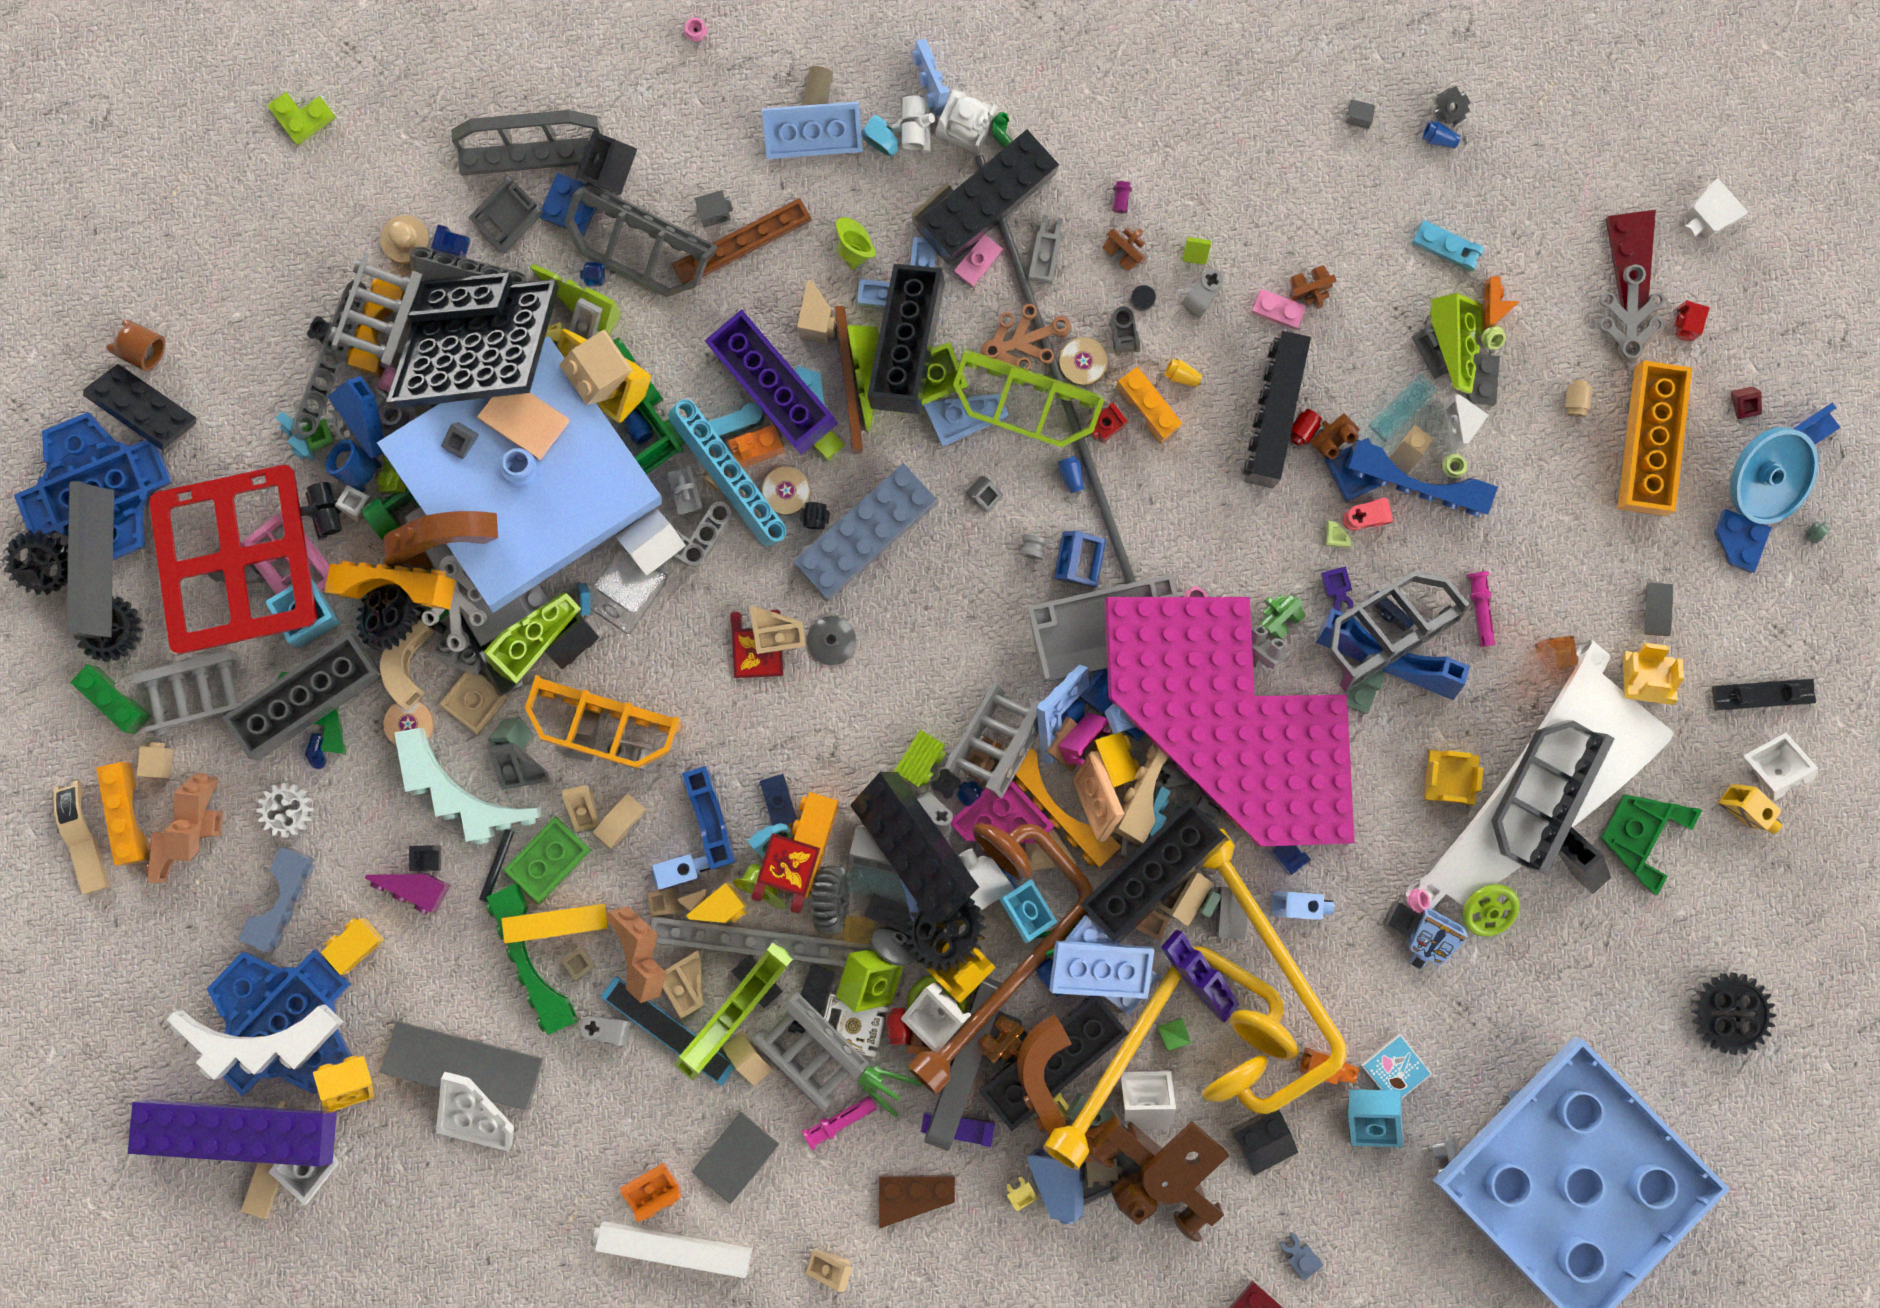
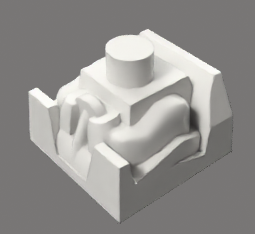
M953 89L939 119L935 136L979 154L992 126L993 118L998 113L997 105H988L975 98L966 97L965 93Z
M1787 733L1743 756L1744 765L1750 772H1755L1760 782L1771 793L1773 801L1783 797L1794 786L1800 785L1801 781L1807 784L1814 780L1818 771V767Z
M934 982L923 990L902 1016L901 1020L932 1051L939 1052L952 1038L954 1033L968 1020L971 1014H963L956 1001L948 994L941 992L942 985L939 982Z
M1171 1071L1122 1073L1121 1091L1126 1123L1132 1122L1139 1129H1167L1173 1122L1176 1112Z

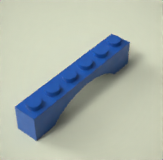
M1361 440L1353 442L1344 466L1351 469L1349 473L1360 478H1364L1365 474L1374 477L1372 482L1387 486L1389 482L1397 485L1396 490L1410 494L1411 490L1420 493L1419 498L1433 502L1434 498L1443 500V506L1456 510L1458 505L1466 508L1465 513L1479 517L1480 513L1489 514L1498 486L1472 478L1445 485L1421 482L1398 469L1388 458L1382 447Z
M1331 608L1321 625L1316 643L1330 648L1333 624L1336 618L1344 613ZM1354 617L1340 626L1338 651L1341 654L1362 662L1368 655L1372 653L1377 655L1382 652V647ZM1408 653L1382 669V671L1454 700L1465 686L1470 666L1447 656L1432 657Z

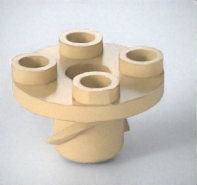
M401 215L387 222L381 232L380 242L385 254L395 263L410 264V250L414 247L429 248L430 235L426 226L419 219L409 215Z

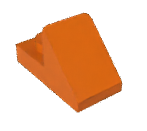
M1491 276L1485 282L1484 330L1494 326L1519 303V301L1500 300L1504 295V285H1501V277Z

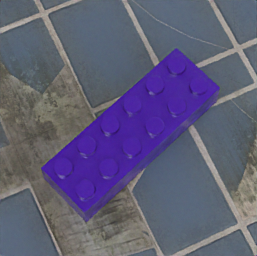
M742 309L704 340L800 455L805 453L839 424L830 411Z

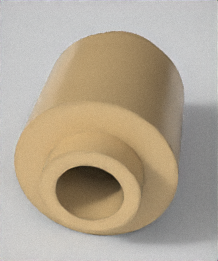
M1574 380L1573 384L1567 386L1565 402L1567 415L1574 417L1587 416V411H1590L1593 389L1592 386L1588 385V381Z

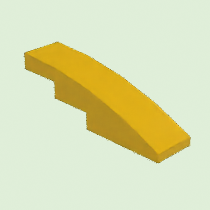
M605 903L501 918L504 944L608 928Z

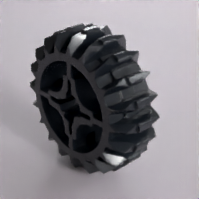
M30 529L25 535L19 533L15 537L16 539H11L8 543L9 547H6L4 550L6 556L2 559V563L6 564L4 572L11 573L9 581L16 580L18 582L16 588L23 585L26 587V593L34 589L36 596L40 595L42 590L48 595L53 590L55 592L59 591L62 586L68 583V552H66L68 544L61 545V537L53 539L52 531L48 532L45 536L41 529L37 530L35 534ZM27 548L28 557L21 561L20 552L22 549ZM57 564V574L50 577V568Z
M112 596V627L116 629H112L111 637H99L101 647L96 644L93 638L74 635L73 637L76 640H81L77 646L81 649L85 648L84 654L87 656L92 655L94 660L99 661L102 658V661L109 662L112 658V660L118 661L120 660V655L124 657L129 656L127 649H136L133 644L134 641H141V638L136 636L137 632L144 631L143 628L137 627V624L143 620L135 617L138 614V610L135 608L131 609L132 604L130 602H124L121 597L114 599ZM115 610L122 616L124 625L118 623ZM123 634L121 639L116 643L117 637Z

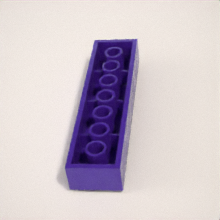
M161 1100L132 1102L128 1154L320 1167L333 1164L337 1111Z

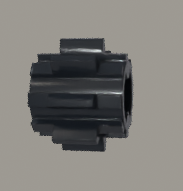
M805 502L804 508L800 509V521L803 522L802 526L804 528L824 530L825 524H829L830 512L827 510L826 504Z

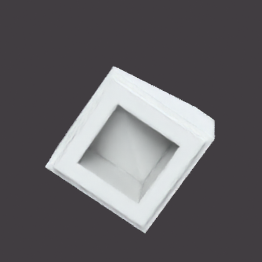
M347 485L336 502L335 507L358 522L362 516L361 509L370 503V496Z

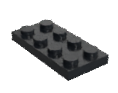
M510 272L421 281L408 317L413 323L501 314L513 278Z
M120 364L115 365L83 389V396L161 450H164L196 424V417Z

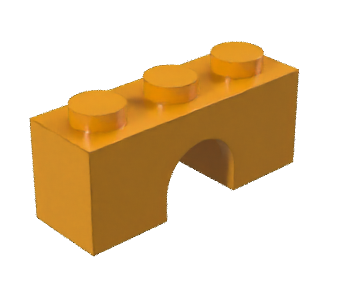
M1138 366L1118 380L1117 390L1130 406L1134 405L1141 412L1146 420L1147 428L1160 444L1180 430L1183 423Z

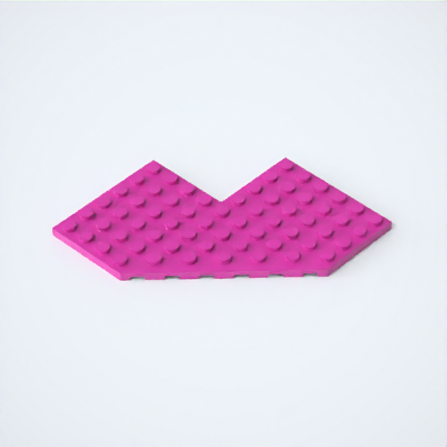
M1250 597L1105 598L1109 700L1115 706L1118 705L1127 714V717L1140 730H1143L1152 739V742L1165 755H1168L1177 764V767L1190 780H1193L1215 805L1217 804L1226 812V815L1240 829H1243L1257 846L1355 843L1347 695L1254 696Z

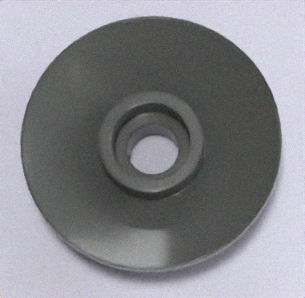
M828 616L819 619L812 625L808 632L807 645L811 655L820 663L838 665L845 662L853 654L856 647V635L854 629L846 620L836 616ZM833 635L836 637L834 644L827 643L828 636Z
M881 927L873 932L871 944L875 952L882 959L897 966H909L915 962L917 956L910 953L914 947L907 945L910 938L906 934L890 927Z

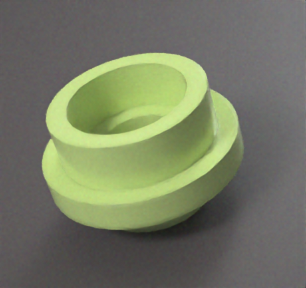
M1497 325L1487 328L1481 337L1482 345L1487 349L1493 350L1500 348L1506 340L1504 330Z
M1452 454L1444 459L1442 470L1447 477L1457 479L1466 473L1467 462L1462 456ZM1451 463H1455L1458 466L1457 471H1453L1450 468Z

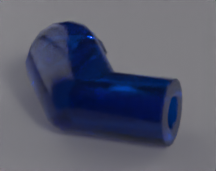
M312 732L305 755L313 768L322 769L327 762L320 748L323 735Z

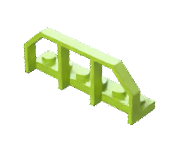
M963 348L953 385L968 416L1061 448L1093 433L1105 400L1102 395ZM965 366L977 370L979 366L987 368V373L996 377H1001L1002 374L1007 375L993 417L972 411L959 385ZM1011 382L1024 385L1025 382L1034 385L1033 389L1043 393H1047L1049 390L1035 432L999 420ZM1055 392H1057L1056 397L1066 401H1070L1071 398L1080 400L1079 405L1093 409L1095 405L1089 426L1062 440L1041 434Z

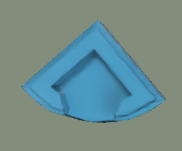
M578 583L577 596L580 598V614L590 615L589 588L587 583Z

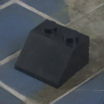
M578 612L549 645L545 653L561 669H564L567 665L574 662L576 657L583 651L590 648L600 637L580 612Z
M1280 1110L1269 1114H1259L1230 1129L1254 1176L1299 1153Z

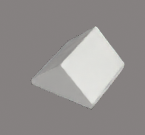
M1455 395L1444 405L1451 452L1457 453L1467 445L1489 416L1461 395Z
M657 508L639 518L616 536V539L646 576L686 546L672 525Z
M333 1154V1164L320 1167L274 1164L269 1173L302 1204L306 1205L339 1163L335 1154Z

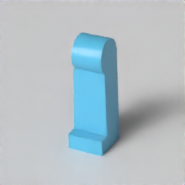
M747 403L742 410L714 419L708 423L720 439L723 440L761 425L764 414L758 404ZM695 429L697 436L701 438L700 431Z

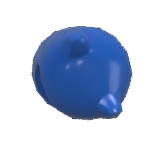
M348 439L336 444L328 454L325 462V470L328 474L360 492L365 491V485L373 478L376 469L382 467L380 460L376 457L370 458L362 447ZM350 451V457L347 462L338 469L336 464L337 456L342 452Z

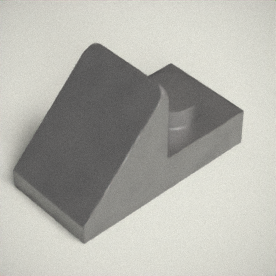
M575 710V712H574V715H573V717H572V720H571V723H570V725H569V728H568V731H567V732H569V730H570V727H571V724H572V722H573V719H574L576 710ZM584 710L573 741L574 744L594 749L601 714ZM567 748V758L592 762L593 756Z

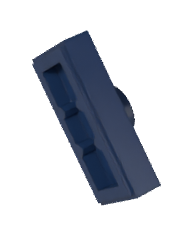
M1379 590L1375 591L1374 593H1372V594L1370 595V597L1374 596L1375 594L1379 593L1380 591H1379ZM1387 597L1374 604L1381 611L1379 615L1385 621L1393 622L1404 632L1414 625L1409 616Z
M784 774L760 780L772 825L794 823L797 817Z

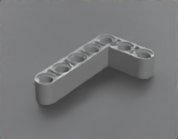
M723 502L712 504L690 539L676 531L686 546L673 557L690 567L701 565L730 519L731 510L729 506ZM716 508H723L727 516L723 520H716L712 515L713 511ZM704 528L713 531L714 536L709 541H704L699 536L700 531ZM691 549H696L701 554L700 559L696 562H691L686 557L687 552Z

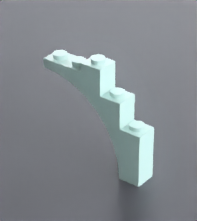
M425 728L394 733L405 792L413 790V795L429 793L428 787H430L435 817L443 815V820L458 818V812H460L466 842L473 840L474 845L489 842L488 837L495 836L493 826H496V830L512 828L511 823L521 821V826L535 824V818L542 817L540 807L521 809L502 807L483 801L462 789L439 765L429 746Z

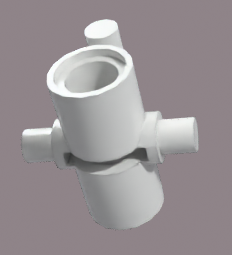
M906 96L902 99V119L898 123H894L892 129L895 133H902V148L906 150H921L922 153L931 152V123L935 121L931 108H928L923 97Z

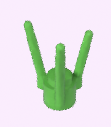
M875 1065L874 1069L867 1066L858 1084L863 1086L862 1090L869 1093L894 1117H898V1113L875 1092L879 1089L895 1100L900 1099L899 1095L881 1084L884 1078L880 1075L922 1086V1084L916 1079L884 1070Z

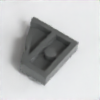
M515 743L489 747V755L501 790L549 782L548 772Z

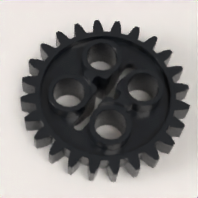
M388 584L368 592L367 599H361L364 605L358 608L361 615L356 618L357 621L361 622L356 629L360 630L358 637L363 638L362 643L384 651L385 648L391 650L393 645L398 647L399 639L406 641V633L413 632L411 626L418 623L415 617L421 614L417 610L421 604L414 603L401 586Z
M969 898L949 920L932 922L929 921L918 903L916 904L919 911L918 913H910L915 919L914 921L907 922L912 927V930L907 931L906 935L912 937L907 942V945L914 947L910 953L917 956L916 960L918 962L924 963V966L929 969L933 967V970L940 972L941 968L949 972L951 966L959 970V962L966 965L968 963V956L975 959L976 956L973 950L974 948L981 950V946L977 942L978 940H985V937L980 935V931L986 929V926L979 924L985 917L978 914L981 908L974 905L975 900ZM965 924L964 932L959 934L960 927ZM932 927V933L926 937V932ZM949 943L948 950L943 953V947Z
M1730 972L1728 977L1726 973H1720V980L1717 977H1710L1712 985L1703 982L1702 985L1705 991H1696L1701 997L1700 1000H1692L1694 1004L1698 1005V1009L1691 1010V1013L1698 1015V1018L1694 1019L1692 1023L1700 1024L1701 1026L1696 1030V1033L1705 1034L1702 1041L1711 1042L1710 1048L1712 1049L1720 1047L1721 1053L1726 1054L1729 1050L1730 1054L1737 1055L1739 1050L1741 1054H1747V1047L1750 1050L1756 1051L1755 1043L1765 1044L1762 1038L1763 1035L1771 1037L1767 1027H1775V1024L1769 1021L1770 1018L1777 1017V1014L1770 1013L1769 1011L1775 1004L1767 1003V1000L1772 995L1768 993L1762 994L1765 986H1756L1757 979L1750 978L1748 980L1746 974H1740L1738 977L1737 973ZM1723 994L1725 1003L1720 1007L1717 999L1719 995ZM1748 995L1750 1003L1745 1008L1742 1001L1744 996ZM1712 1011L1755 1012V1016L1712 1015ZM1722 1019L1725 1023V1028L1719 1032L1717 1024ZM1745 1021H1748L1750 1028L1748 1032L1744 1033L1742 1026Z

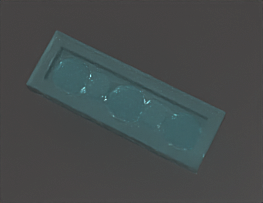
M1420 373L1368 426L1386 442L1438 389Z

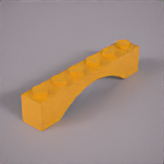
M341 561V564L330 563L324 592L342 598L361 599L368 592L378 587L397 584L409 594L414 603L431 608L450 610L456 580L446 577L447 573L444 571L433 569L430 574L428 570L413 568L412 572H410L409 568L395 566L394 570H392V567L377 564L376 568H374V565L359 562V565L356 566V563Z
M1030 748L1015 774L1017 778L1014 781L1015 784L1024 793L1027 790L1034 797L1031 801L1041 811L1045 809L1050 814L1048 819L1057 830L1061 827L1067 833L1065 839L1073 848L1079 846L1084 852L1082 858L1091 867L1094 864L1100 867L1121 846L1111 835L1106 841L1098 842L1090 825L1075 820L1055 804L1041 780L1037 753Z

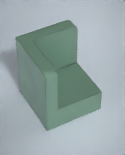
M521 717L508 718L500 722L488 740L492 746L515 743L523 750L532 738L533 733Z

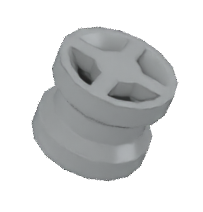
M1024 534L1022 539L1024 546L1020 549L1019 555L1043 560L1044 554L1042 549L1046 546L1047 540L1039 536Z

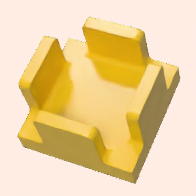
M1644 643L1637 653L1626 651L1622 656L1625 698L1674 705L1678 700L1677 689L1684 680L1683 659L1677 658L1675 661V658L1665 657L1669 652V646Z
M1428 750L1424 800L1475 805L1476 793L1482 790L1483 767H1479L1480 756L1458 751Z
M949 943L943 947V953L948 950ZM975 948L973 950L976 956L975 959L968 956V963L966 965L959 962V970L952 968V966L949 972L942 970V968L940 972L933 970V967L926 969L959 1003L996 968Z

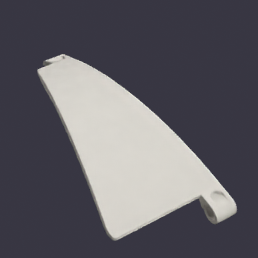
M1592 639L1584 641L1579 646L1576 652V656L1579 658L1577 667L1538 728L1539 730L1565 720H1574L1593 732L1605 733L1615 738L1572 827L1587 817L1636 775L1670 742L1673 736L1672 730L1634 699H1626L1624 691L1602 674L1610 660V654ZM1571 727L1546 735L1535 757L1572 777L1575 772V764L1582 757L1589 737ZM1530 742L1482 809L1441 857L1433 870L1425 877L1416 879L1410 884L1406 891L1407 897L1411 890L1417 888L1428 893L1430 909L1434 908L1445 894L1458 904L1465 905L1467 899L1476 890L1487 885L1497 884L1521 867L1520 864L1500 854L1491 820ZM1531 763L1515 797L1552 817V811L1560 802L1567 782ZM1511 803L1502 821L1511 853L1528 862L1531 853L1537 848L1541 840L1543 829L1549 824Z

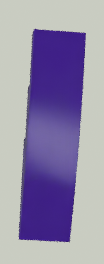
M1175 930L1162 945L1161 949L1202 1002L1222 1022H1226L1240 1004L1220 972L1210 967L1201 951L1193 949L1182 931Z

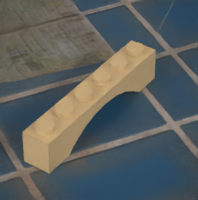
M1155 744L1149 748L1146 754L1148 758L1146 764L1141 766L1135 775L1137 780L1133 788L1128 789L1123 798L1125 801L1122 807L1124 815L1113 830V832L1135 845L1145 843L1155 823L1153 810L1155 783L1161 767L1169 757Z

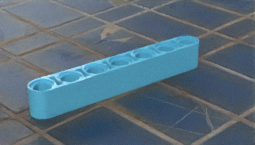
M683 399L676 403L668 413L671 424L759 542L765 546H772L783 540L786 536L784 523L697 406L688 399ZM678 409L684 410L687 418L682 417ZM694 429L700 431L701 438L694 434ZM709 449L715 451L716 458L709 454ZM724 469L730 471L731 478L725 476ZM739 488L745 492L746 498L740 496ZM754 508L760 512V518L755 516ZM769 528L775 532V538L769 535Z

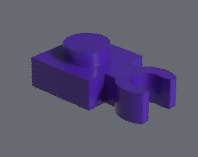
M1346 566L1322 572L1320 575L1326 596H1334L1335 598L1333 609L1340 611V601H1344L1347 604L1348 610L1352 609L1353 601L1346 595V592L1352 591Z

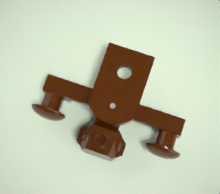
M1116 1115L1103 1126V1130L1094 1139L1091 1137L1086 1138L1089 1154L1100 1165L1106 1168L1114 1167L1111 1156L1118 1149H1121L1141 1166L1142 1169L1137 1174L1129 1173L1125 1178H1121L1112 1186V1196L1115 1204L1135 1224L1140 1225L1145 1219H1149L1157 1211L1158 1202L1175 1204L1182 1201L1188 1207L1181 1213L1179 1211L1174 1212V1222L1186 1238L1194 1242H1200L1202 1238L1198 1231L1206 1223L1212 1227L1224 1216L1220 1203L1217 1202L1213 1205L1206 1199L1200 1183L1223 1163L1229 1155L1222 1146L1193 1121L1184 1127L1163 1148L1132 1122L1127 1125L1129 1132L1125 1130ZM1190 1152L1198 1153V1156L1193 1160L1185 1159Z

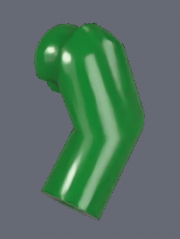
M999 112L993 118L991 134L1005 148L1013 140L1006 133L1009 116L1005 112Z

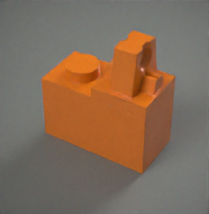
M775 424L728 440L734 458L742 468L785 453Z
M1305 1047L1299 1072L1303 1074L1308 1073L1327 1061L1331 1054ZM1344 1062L1343 1067L1325 1081L1336 1085L1338 1081L1356 1083L1359 1068Z

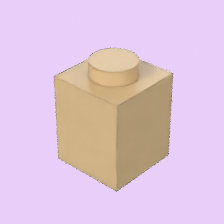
M149 742V747L140 746L137 776L170 779L173 749L165 748V743Z

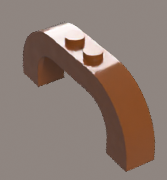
M453 511L431 514L415 519L384 536L385 565L392 567V569L395 566L409 568L410 572H412L413 568L428 570L432 568V563L425 551L430 548L453 542L486 544L498 538L497 513Z
M1055 1015L1043 1020L1029 1032L1021 1045L1017 1060L1018 1077L1026 1093V1096L1022 1098L1029 1111L1034 1109L1037 1115L1034 1121L1039 1131L1045 1130L1048 1136L1051 1135L1055 1128L1067 1126L1044 1080V1069L1048 1060L1056 1052L1071 1045L1061 1022ZM1108 1120L1087 1130L1085 1133L1086 1138L1091 1137L1094 1139L1103 1130V1126ZM1118 1149V1150L1111 1156V1158L1114 1157V1156H1116V1155H1118L1119 1153H1121V1152H1123V1151H1122L1121 1149ZM1089 1153L1084 1162H1096Z

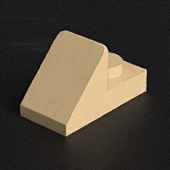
M1414 424L1389 456V459L1398 469L1408 474L1424 455L1423 453L1434 438Z
M587 785L562 790V797L576 832L595 828L600 824L593 790H589Z
M813 1249L806 1274L838 1292H845L852 1267L849 1265L850 1260Z

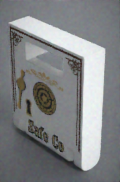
M829 993L823 1018L829 1022L832 1008L840 1009L841 1013L836 1031L860 1054L876 1057L877 1052L869 1050L868 1047L879 1046L885 1017L878 1016L877 1011L887 1013L888 1007L882 1006L854 1013L836 997V994Z

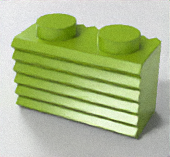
M920 729L894 772H898L902 778L918 788L921 784L926 786L934 774L930 771L934 763L939 765L947 753L943 750L945 744Z

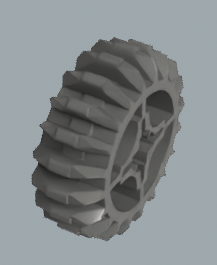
M830 865L820 867L814 877L811 894V913L813 915L814 927L818 932H824L825 934L840 933L845 927L850 905V886L848 885L847 873L843 867Z

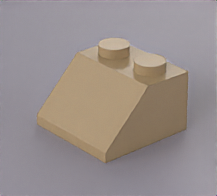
M807 280L797 325L799 337L802 340L829 345L830 338L835 337L837 324H835L836 318L832 316L831 308L814 282Z
M605 330L600 331L572 349L559 365L586 405L607 400L633 371Z
M1194 872L1157 909L1189 926L1214 883L1200 873Z

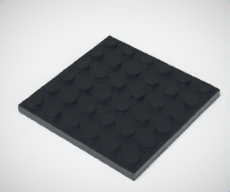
M556 279L511 285L502 313L498 315L413 322L386 401L390 409L530 393L559 289Z

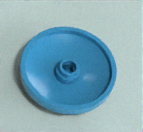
M1776 427L1761 433L1745 447L1737 459L1730 482V494L1733 505L1743 517L1759 524H1772L1789 517L1805 502L1813 489L1819 467L1818 452L1811 438L1805 433L1790 427Z

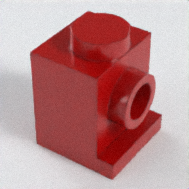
M1688 300L1679 305L1677 308L1679 314L1674 324L1677 327L1675 333L1678 336L1677 338L1682 341H1694L1701 336L1710 307Z
M1114 402L1100 412L1094 431L1091 433L1095 440L1099 438L1102 443L1126 427L1128 422ZM1108 419L1111 425L1104 426L1102 420Z

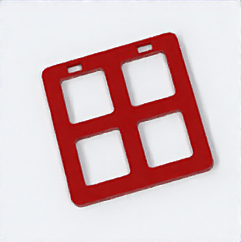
M285 464L158 491L151 495L149 504L168 642L171 651L177 654H185L307 628L316 622L317 615L303 522L299 512L300 502L295 471L290 466ZM265 476L266 483L253 484L252 478ZM277 486L285 536L282 539L242 547L234 501L235 496ZM191 492L192 499L180 501L178 494ZM213 500L220 551L178 561L172 529L171 510L177 507ZM288 557L295 608L291 611L253 619L250 611L245 567L250 564ZM224 571L231 621L226 625L187 632L180 586L181 580Z

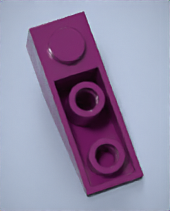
M378 874L365 876V879L371 881V887L382 892L384 889H387L393 893L392 897L403 903L408 900L415 904L414 909L424 914L437 912L451 886L430 874Z

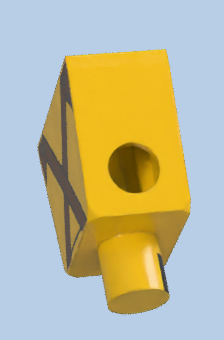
M1731 784L1718 801L1721 807L1750 828L1767 830L1771 834H1776L1782 828L1783 824L1777 819L1781 809L1757 787Z

